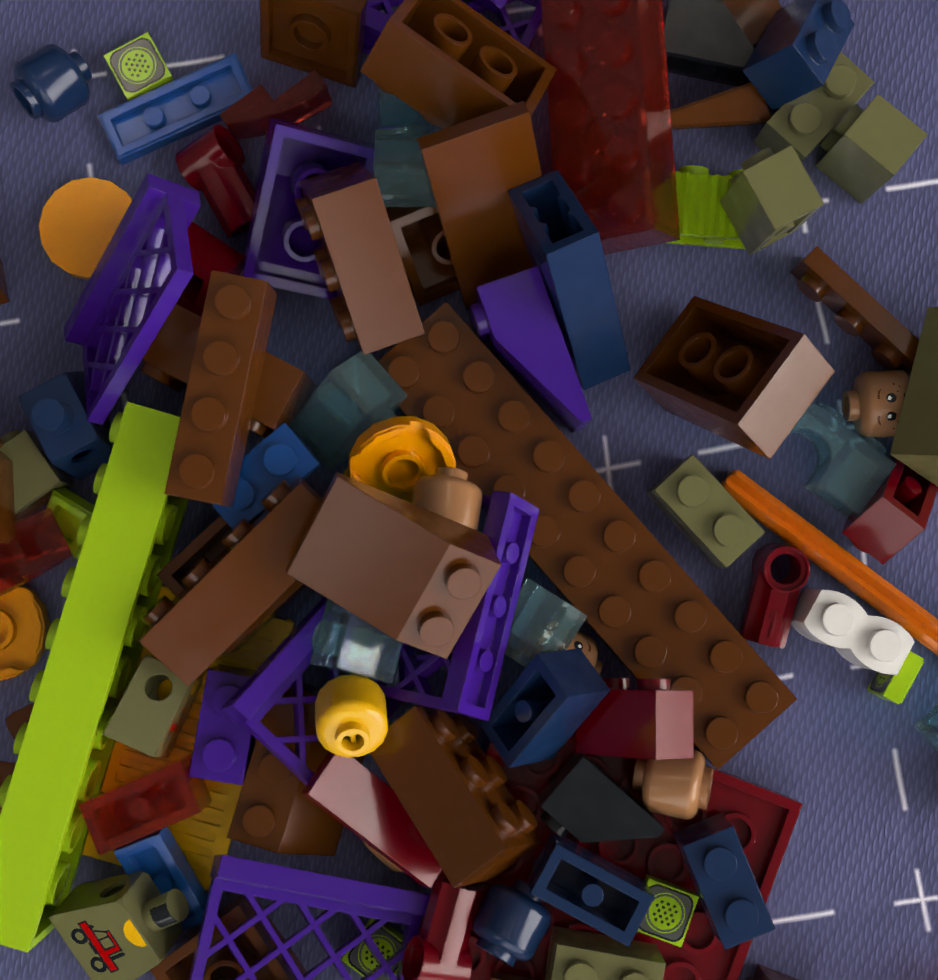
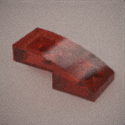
M314 70L275 100L270 97L262 85H259L222 112L220 117L236 139L254 138L266 135L270 117L300 124L332 105V100L327 85Z
M47 508L15 523L16 536L9 544L0 543V597L39 577L73 556L51 508Z

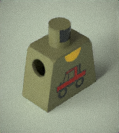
M145 655L103 735L149 756L169 758L203 680L197 678L187 686L161 661ZM169 679L172 683V691L167 698L160 700L158 697V687L164 680Z
M140 870L129 875L122 874L75 886L48 918L91 980H136L157 966L168 954L182 934L181 921L187 918L189 906L185 895L180 890L171 889L161 894L149 874Z

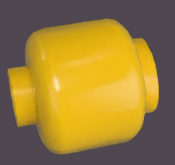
M356 674L341 675L328 681L319 690L315 701V727L317 738L324 749L337 756L348 758L360 757L375 751L384 742L388 732L385 694L378 683L366 676Z

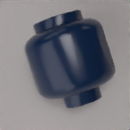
M49 44L20 60L14 66L15 81L10 83L12 92L22 108L33 119L41 117L47 122H59L86 105L89 101L90 90L87 81L92 79V74L86 62L76 51L68 54L58 45Z
M516 879L512 887L503 883L494 884L473 919V930L479 936L476 945L512 967L516 960L529 961L534 956L551 923V914L540 904L542 900L530 893L528 883Z

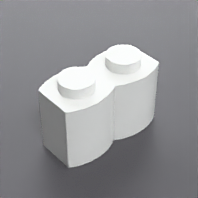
M805 588L795 606L791 622L792 627L805 638L820 644L833 646L850 663L883 674L897 675L915 642L912 636L896 622L884 617L867 615L861 605L854 599L832 590Z

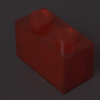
M193 752L98 792L79 804L99 856L198 814L212 801L204 779L189 777Z

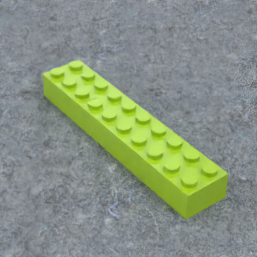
M128 401L126 402L124 412H118L111 424L109 441L114 443L108 464L103 463L99 467L94 480L93 492L98 494L92 515H86L78 532L77 543L82 546L77 565L76 567H70L63 581L61 595L66 598L61 618H56L52 622L47 633L45 647L50 650L45 670H40L37 673L30 689L29 700L35 703L29 722L22 724L14 741L13 753L17 754L18 758L13 774L5 778L0 788V807L2 808L0 814V945L27 953L55 928L48 917L72 890L116 741L104 736L103 733L137 670L143 650V645L139 642L144 628L147 626L141 619L157 602L161 586H164V583L157 574L171 562L190 500L164 494L180 417Z

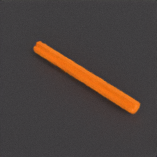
M732 470L725 477L721 485L749 515L789 545L801 550L809 560L885 617L902 626L913 638L938 656V619L740 470Z

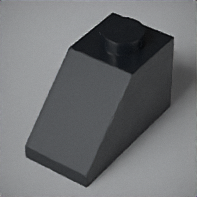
M668 0L663 14L652 69L738 87L751 82L742 70L753 53L754 47L723 1Z
M575 752L537 796L540 806L545 810L540 816L541 819L562 838H565L569 832L581 843L656 838L665 830V827L654 814L646 810L638 800L585 754Z

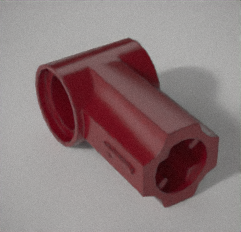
M218 124L177 152L175 159L184 179L193 188L203 192L227 237H236L249 230L255 190L242 168V165L245 163V156L241 145L228 129Z
M769 543L758 549L752 559L754 576L739 633L744 639L785 649L799 591L807 583L810 576V563L807 556L793 546ZM785 554L790 561L789 573L783 579L775 581L770 572L771 563L778 555Z
M436 878L420 935L413 936L404 951L402 960L403 980L470 979L472 955L468 942L482 890L472 885L453 888L448 878Z

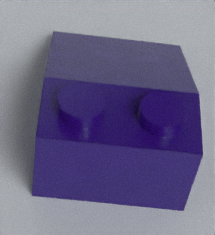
M270 117L258 170L242 276L268 281L275 288L325 299L336 297V291L329 292L325 280H322L312 250L321 247L319 240H311L308 230H305L295 203V199L303 197L299 181L356 162H360L374 175L380 150L368 142Z
M536 266L478 286L476 288V304L470 305L472 315H469L476 336L483 343L488 342L491 353L572 433L583 429L592 420L539 267Z

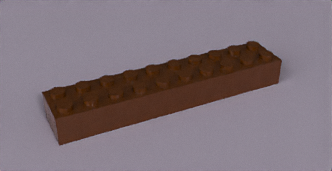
M445 302L422 322L425 334L398 343L367 370L371 379L404 416H415L431 422L447 437L456 460V468L467 472V481L479 487L483 495H492L493 491L512 492L539 508L528 558L636 681L637 678L670 679V690L693 691L694 747L703 754L710 764L719 770L793 704L797 698L469 326Z

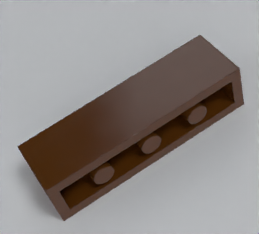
M215 270L211 271L164 493L166 495L233 508L277 299V293L268 281Z
M300 476L290 485L284 479L281 480L261 500L260 503L266 509L251 524L245 518L241 519L222 538L221 542L226 548L212 562L204 556L184 575L181 581L187 586L172 601L164 595L147 611L141 619L147 626L144 628L139 642L182 682L189 686L297 580L287 574L286 567L322 498Z

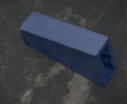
M558 169L507 191L533 267H539L582 389L586 390L631 370L599 231Z

